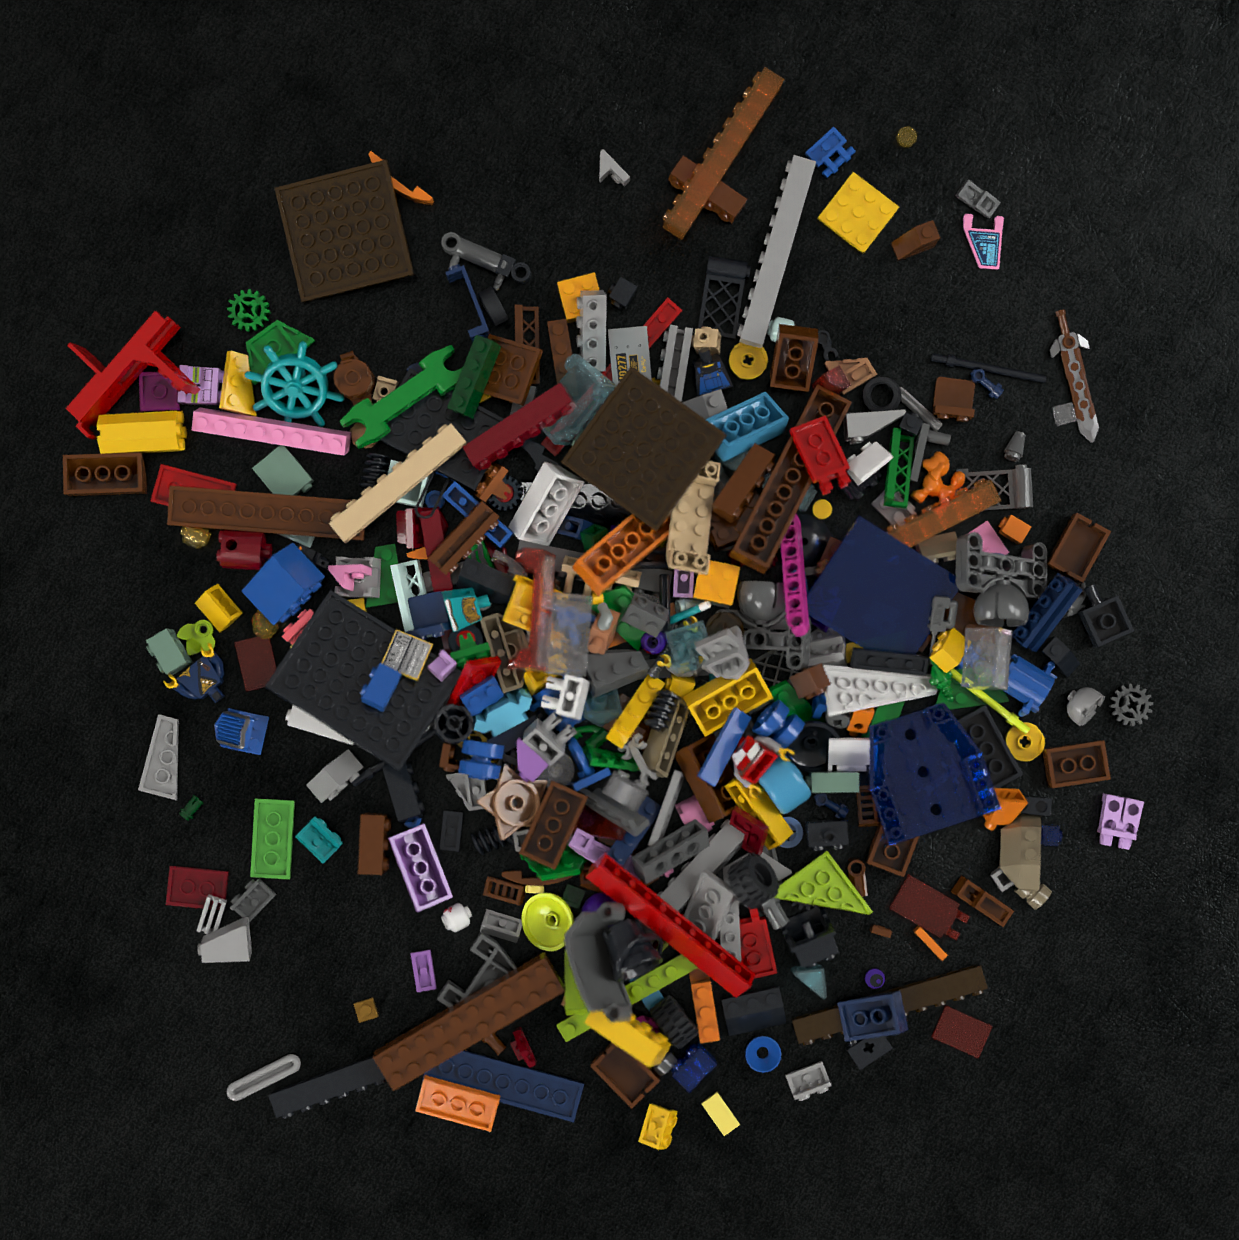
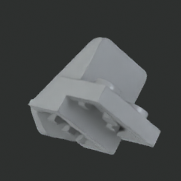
M830 625L826 633L817 627L811 631L808 666L822 663L823 665L848 667L845 654L846 642L842 627Z
M738 626L725 629L695 643V649L706 660V667L716 678L721 676L725 679H739L747 670L748 664H750L742 633Z

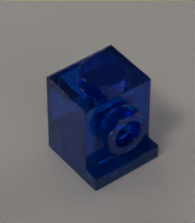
M1041 824V845L1058 846L1059 842L1062 841L1060 826Z

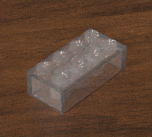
M552 593L545 674L585 677L592 596Z

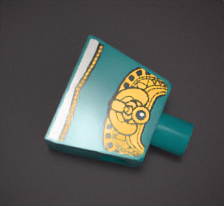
M473 588L442 592L453 632L482 619L480 609L491 606L488 595L476 598Z

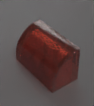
M840 365L824 373L811 384L814 389L818 384L838 395L851 386Z

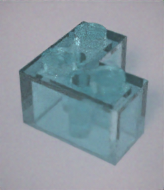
M703 621L665 632L666 642L677 674L681 675L697 670L693 651L696 650L695 643L708 637Z

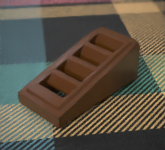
M859 786V792H856L858 827L878 826L876 786ZM872 792V795L861 796L860 793ZM872 800V803L861 804V801ZM873 808V811L862 812V809ZM873 816V819L870 820L862 819V817Z
M487 876L483 895L512 904L523 905L526 895L525 885ZM493 882H495V891L491 893ZM501 884H502V885H504V886H503V890H502V894L499 895L500 887H501ZM512 887L510 896L507 897L508 888ZM519 889L517 898L515 899L516 890Z

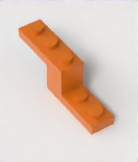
M696 968L689 972L700 1044L719 1041L720 1037L710 977L701 969Z

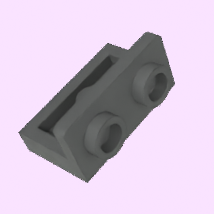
M635 593L621 621L657 637L667 621L669 610Z
M260 878L256 881L252 879L245 886L247 891L243 895L238 894L231 901L233 905L230 909L232 911L235 910L242 918L249 917V923L277 895Z

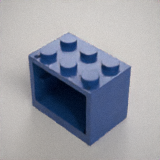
M292 543L271 556L241 592L275 625L280 621L284 623L291 615L297 614L301 610L300 605H304L311 598L310 594L312 592L315 593L322 586L320 582L325 576Z

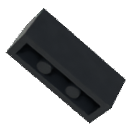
M405 762L400 772L388 764L383 765V772L398 822L402 825L423 818L422 812L425 811L422 800H418L416 794L419 793L417 782H413L411 777L414 774L411 763Z

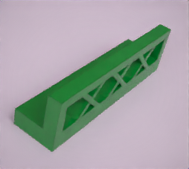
M893 427L890 436L889 453L893 458L887 464L883 506L907 509L914 437L901 435V428ZM900 441L909 442V448L902 451L899 447ZM901 457L907 462V465L902 469L898 465V459ZM899 474L905 479V483L901 486L896 483V476ZM898 491L904 497L903 502L893 501L894 494Z

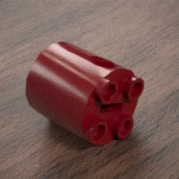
M226 529L219 532L221 550H217V561H220L222 568L260 570L265 564V559H270L272 556V544H266V534L264 532Z

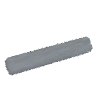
M900 387L902 393L901 401L911 411L918 414L920 419L926 424H930V428L933 431H938L942 423L903 387Z

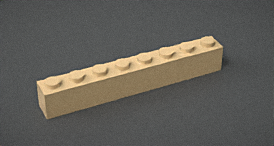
M447 424L443 425L437 431L439 434L434 438L430 436L422 443V448L418 451L416 449L411 451L407 455L408 459L405 462H398L392 467L393 471L389 475L384 474L376 481L377 485L373 488H366L361 493V498L357 501L353 499L346 505L347 509L341 513L339 511L331 517L330 526L345 543L350 541L467 444L452 424L448 426Z

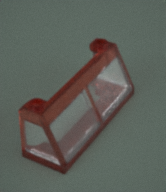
M523 547L515 555V562L523 565L524 573H534L529 648L519 650L516 658L508 660V670L548 672L556 555L544 549Z

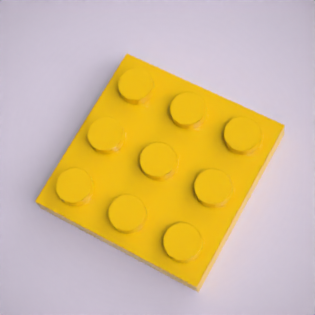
M853 172L820 214L818 220L864 254L898 210L899 206Z

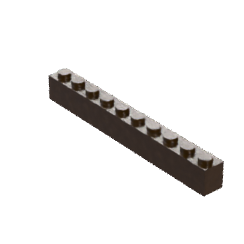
M975 964L876 994L900 991L905 1016H907L910 1011H925L927 1006L933 1004L935 1007L945 1005L947 1000H962L965 998L964 995L971 993L972 996L980 995L988 987L981 965ZM838 1005L791 1018L799 1044H812L814 1039L820 1037L822 1040L833 1037L834 1033L838 1032L844 1034Z

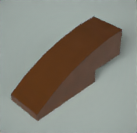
M962 875L951 890L953 894L1002 927L1005 926L1014 912Z

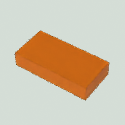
M919 925L913 929L914 933L940 960L943 961L948 956Z

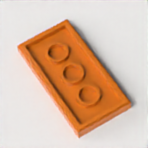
M425 1075L415 1111L491 1132L501 1096Z

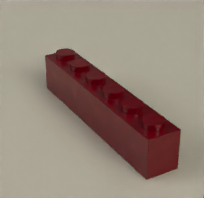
M560 382L464 445L463 449L475 468L478 470L487 469L495 460L504 458L510 450L522 446L524 441L530 437L539 435L542 429L554 425L562 416L571 414L577 405L567 388Z

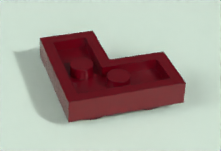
M737 806L732 811L729 824L745 834L741 848L750 854L761 855L769 827Z

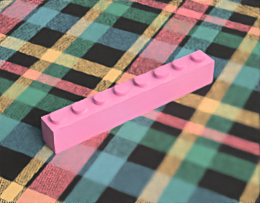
M198 408L193 411L192 431L338 455H345L350 450L351 432L206 408Z

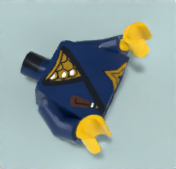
M207 643L209 650L204 651L201 647L203 656L176 679L173 675L169 674L168 676L172 679V682L166 683L163 681L167 688H173L182 696L195 700L198 698L204 699L209 695L216 703L224 697V694L218 689V686L224 682V667L222 660L213 651L212 644Z

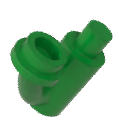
M598 725L574 727L577 732L574 735L576 739L582 738V733H594L585 741L586 745L582 748L585 755L587 745L599 748L608 740L606 739L608 732Z

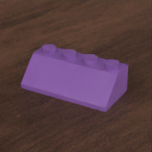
M425 824L388 838L417 912L453 897Z

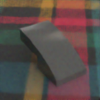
M966 180L955 195L987 218L992 216L1001 203L970 180Z

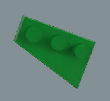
M396 544L378 546L375 548L374 558L381 559L380 598H367L366 608L398 603L390 567L391 565L399 564Z
M587 745L585 753L590 766L626 769L632 772L640 771L633 756L630 760L626 761L622 759V756L625 755L624 753Z

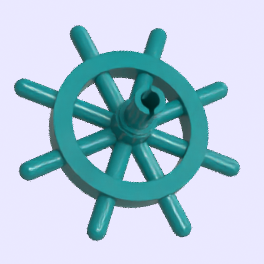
M304 341L300 342L297 354H285L279 357L270 346H265L264 352L271 362L266 367L263 375L250 371L245 373V378L261 382V392L264 399L255 403L253 410L259 411L269 406L276 413L285 416L284 421L292 422V418L298 419L312 416L317 425L323 427L325 421L318 413V410L323 406L326 398L339 402L345 399L342 394L328 391L329 384L326 374L336 369L337 363L331 362L321 367L317 362L305 356L307 343ZM285 366H295L293 374H290ZM304 369L308 370L310 374L305 376L306 373H304ZM278 370L285 380L271 376ZM317 380L319 388L307 386V384ZM271 385L282 387L283 389L273 393ZM305 393L318 397L311 403ZM286 395L289 396L287 404L281 402L279 399L285 397ZM297 397L304 406L295 407Z

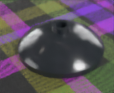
M797 514L801 522L802 539L805 538L808 541L807 545L803 546L804 568L815 567L818 565L827 541L831 537V533L826 524L817 517L810 514ZM780 544L776 552V555L782 563V553Z
M806 721L799 735L785 748L791 749L794 755L788 751L785 755L800 771L817 772L828 768L827 745H829V738H840L839 734L833 727L824 722Z

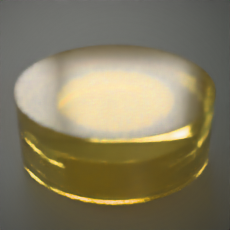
M903 127L897 134V141L903 147L912 146L917 139V133L911 127Z

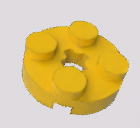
M738 343L730 352L729 366L733 374L739 379L753 380L761 376L765 371L768 356L763 346L760 349ZM746 355L754 359L749 366L747 363H743Z
M1023 722L1030 728L1027 734H1024L1014 725L1011 726L1006 733L1005 742L1014 759L1031 761L1042 753L1045 746V738L1036 725ZM1023 736H1026L1027 740L1030 741V744H1027L1025 748L1020 743V739H1023Z

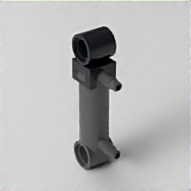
M453 232L446 233L442 238L441 242L444 251L449 255H453L449 268L457 265L460 258L490 270L497 275L493 285V289L496 291L501 286L503 280H509L510 276L519 285L528 283L531 278L529 266L522 262L516 263V259L510 256L496 253L459 237ZM449 240H456L457 245L455 247L449 248L447 246ZM520 269L526 271V275L523 278L516 276V272Z

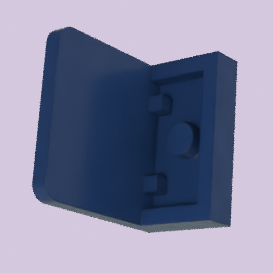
M442 591L408 598L414 629L406 631L407 634L424 640L427 639L426 635L432 634L433 637L442 636L444 631L452 628Z

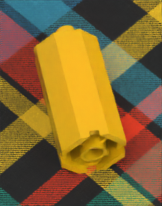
M183 411L99 415L97 430H100V436H97L100 453H155L185 450V440L183 438H187V429L182 424L184 422Z

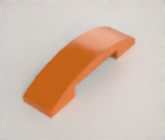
M370 151L369 157L372 163L382 161L380 157ZM392 177L394 190L401 196L417 203L433 204V198L418 186L412 192Z

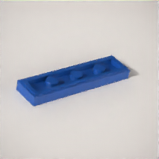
M733 707L697 777L715 787L751 720L750 716Z

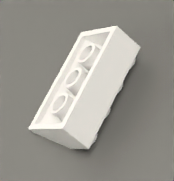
M544 462L508 527L520 540L549 546L585 481L559 465Z

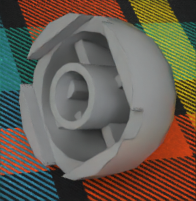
M1089 687L1081 688L1077 692L1073 690L1067 697L1069 700L1067 704L1069 717L1077 725H1085L1096 713L1097 705L1099 707L1102 705L1105 696Z

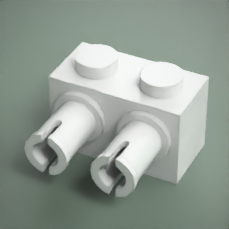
M565 675L564 679L548 676L547 681L554 684L546 682V688L559 690L561 694L560 698L544 695L542 700L547 702L541 701V707L556 710V713L563 717L581 720L590 682L584 678Z

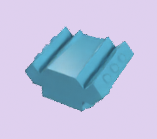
M523 684L522 688L503 693L504 696L497 703L489 705L480 714L472 716L473 730L481 733L490 731L492 736L496 737L521 722L528 720L529 718L525 711L529 710L532 697L527 686Z

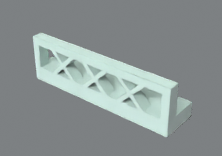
M419 559L390 566L405 633L414 629L408 605V598L416 596L411 590L413 584L419 586L420 593L418 596L427 594ZM406 566H415L416 573L414 577L408 574Z

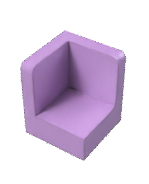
M442 650L439 656L428 666V669L442 682L456 669V662Z

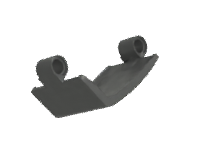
M603 903L596 912H582L564 936L570 967L588 1011H603L610 1022L630 1021L632 1014V1005L624 983L617 982L614 979L612 973L613 964L602 936L604 931H606L607 935L611 933L608 926L623 921L625 909L621 903Z

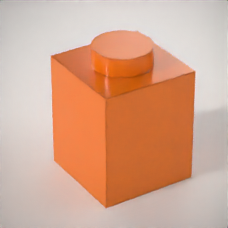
M1010 515L1002 519L998 526L1001 528L998 533L1019 545L1023 542L1031 526Z

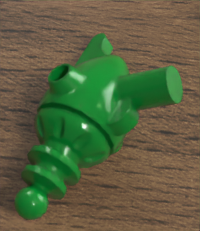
M930 659L932 663L930 684L934 685L938 690H942L941 693L945 694L944 697H948V701L953 702V691H951L952 687H950L952 683L951 671L945 673Z

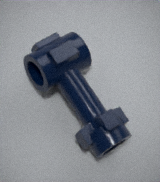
M974 369L970 373L971 381L974 383L980 382L991 391L989 395L997 399L1004 391L1001 388L1002 385L999 383L994 385L985 377L984 370Z
M815 793L814 795L817 806H826L836 813L835 817L844 819L849 811L846 805H837L827 798L826 793Z

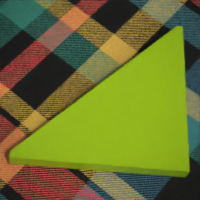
M828 851L779 886L778 894L774 897L776 899L868 915L873 912Z

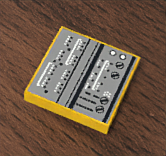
M396 629L382 664L402 673L401 675L418 681L433 644Z

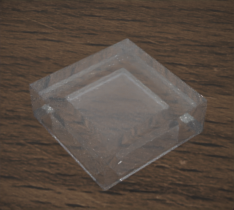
M1072 402L1052 407L1057 426L1077 421Z

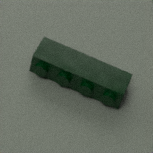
M478 335L475 336L448 404V409L463 416L474 418L502 346L493 340Z

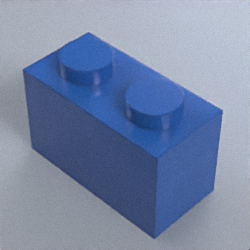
M382 663L379 664L378 668L374 667L369 676L372 678L369 685L365 684L360 693L362 695V702L384 712L401 679L402 673Z

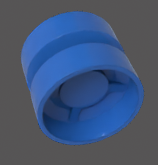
M777 700L759 715L752 727V731L757 736L768 737L770 735L769 738L782 745L781 748L785 749L799 735L805 722L795 713L787 717L790 709L781 700Z
M464 740L462 753L472 756V759L460 760L458 773L480 780H488V778L499 779L501 766L491 763V759H503L505 746Z

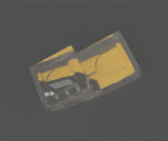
M498 550L494 551L491 561L509 567L508 575L514 577L518 574L527 578V572L514 559Z

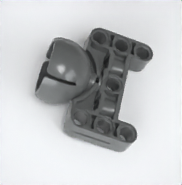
M976 532L958 537L956 542V586L961 591L980 592L974 604V618L979 625L1003 627L1004 619H1007L1008 627L1022 626L1027 623L1029 617L1027 601L1039 599L1047 588V548L1043 543L1037 542L1023 547L1021 557L982 552V538Z
M740 581L737 588V602L740 610L721 609L716 613H733L740 618L743 628H750L744 631L743 635L746 649L786 651V664L790 669H806L809 664L810 617L809 631L805 635L800 636L802 643L800 646H797L795 641L799 636H796L787 624L784 583H776L774 585L773 582ZM774 630H787V631H785V633H784V632H776V631H774ZM763 635L764 642L760 645L758 639ZM797 656H799L801 659V662L798 666H796L794 663V660Z

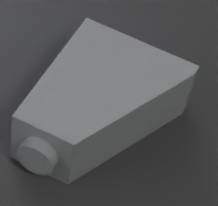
M244 917L204 935L201 944H198V955H201L202 963L249 961L252 953L249 917Z

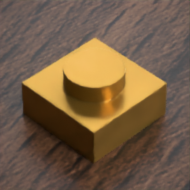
M373 997L354 1003L359 1023L379 1016Z

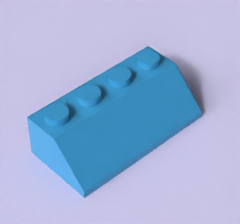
M764 392L706 420L727 434V437L715 452L724 462L751 449L754 443L760 445L783 434L789 417Z

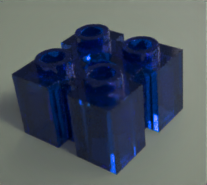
M700 1042L697 1045L693 1043L686 1050V1056L683 1059L679 1057L677 1059L678 1062L671 1070L672 1076L689 1093L717 1066L716 1059Z

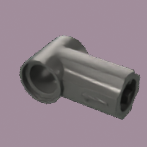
M773 898L758 908L761 912L765 913L773 929L777 930L785 926L789 919L779 904L780 899Z

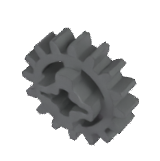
M1128 684L1127 689L1122 685L1120 686L1121 691H1114L1116 697H1110L1114 701V704L1109 705V707L1114 708L1111 715H1117L1116 721L1123 720L1122 725H1127L1129 722L1130 726H1135V721L1138 724H1142V718L1148 720L1146 713H1152L1149 706L1153 705V702H1148L1151 695H1145V688L1139 690L1140 685H1135L1133 688L1132 684ZM1130 692L1137 693L1139 697H1133ZM1122 697L1123 700L1121 705L1119 706V700ZM1130 702H1134L1132 708H1128L1127 706L1130 704ZM1143 704V710L1140 712L1141 705ZM1127 712L1130 714V716H1132V718H1128L1124 716L1122 713Z

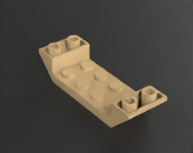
M709 461L671 512L666 551L669 568L708 574L710 555H707L713 495L714 487L719 481L721 463Z

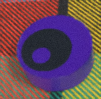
M872 968L866 972L865 982L869 987L877 989L884 984L885 976L881 970Z

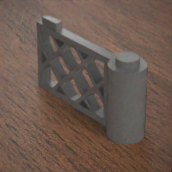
M1015 465V469L982 472H968V469H956V472H963L971 483L965 490L959 488L955 491V513L1034 507L1031 468H1027V465ZM1008 474V483L1003 488L994 481L999 475ZM988 475H996V476L992 479V478H991L990 476H988ZM979 476H985L990 480L984 489L975 483ZM991 483H994L1001 489L995 498L985 491ZM972 484L981 490V493L975 499L966 493ZM1007 486L1009 488V493L1005 490ZM958 490H960V491L962 492L959 497H958ZM1004 492L1009 496L1010 505H1001L996 501L997 497ZM983 493L992 500L987 506H981L976 502ZM964 494L972 503L966 508H959V499ZM993 502L997 504L996 506H990Z

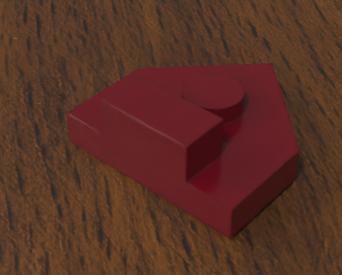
M518 1027L513 1030L515 1040L511 1041L510 1044L518 1061L524 1059L528 1067L531 1068L536 1065L537 1061L522 1028Z

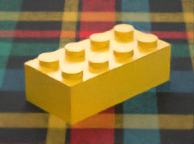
M751 658L749 659L750 664H748L747 670L739 679H725L720 676L683 696L685 703L705 737L724 726L733 707L746 714L773 698Z
M603 1011L590 1012L584 1022L585 1024L648 1067L660 1064L672 1045L668 1041L667 1036L652 1031V1027L649 1024L636 1020V1016L633 1013L631 1014L630 1021L610 1022Z

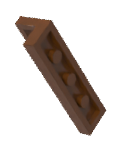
M515 305V342L525 343L529 346L535 343V347L539 348V307ZM535 311V319L528 324L523 319V312ZM528 329L535 333V338L530 344L524 339V333ZM540 362L536 370V380H533L531 385L540 384Z

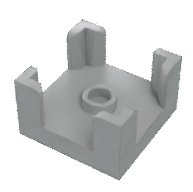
M336 557V565L363 564L371 567L372 576H364V579H354L353 591L344 589L342 586H335V593L341 597L380 598L381 559L374 557Z

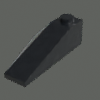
M467 557L459 574L455 590L473 588L476 598L488 595L490 603L508 604L516 582L513 580V576Z

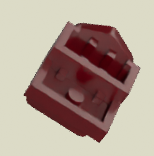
M418 507V513L420 511L432 510L433 507ZM437 507L444 537L448 529V523L440 511V507ZM415 508L397 511L398 543L407 544V548L425 547L421 520L415 514Z

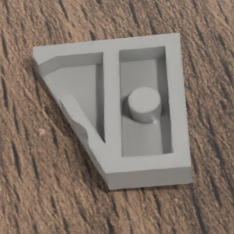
M461 773L446 775L469 811L484 809L476 803V800L488 793L486 780L469 778V775Z

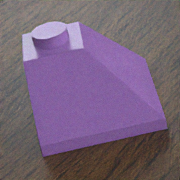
M520 737L518 738L517 759L518 770L521 771L518 775L526 782L529 780L534 782L549 764L525 744Z

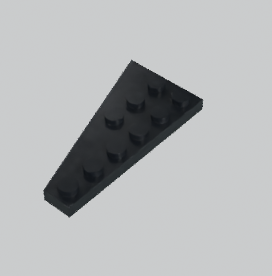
M521 479L522 501L534 480ZM585 481L567 513L575 518L610 528L611 525H620L632 515V513L587 481Z

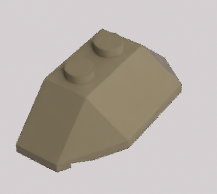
M496 613L483 617L480 620L485 643H489L491 657L498 656L502 661L495 675L502 692L506 693L522 688L525 682L524 673L532 668L534 662L524 630L502 621L503 615Z
M1021 814L1011 824L1001 829L1000 869L1019 890L1039 891L1041 815Z

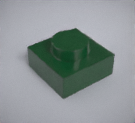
M567 884L562 899L567 905L579 909L586 890Z

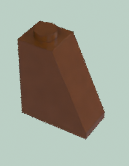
M932 220L912 228L891 242V245L899 261L933 248L939 241L940 236Z

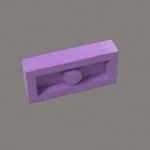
M431 949L412 952L411 959L417 992L437 989Z

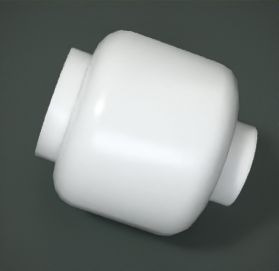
M456 903L444 910L441 919L448 931L457 932L469 926V918L472 917V914L467 906L463 907L462 904Z

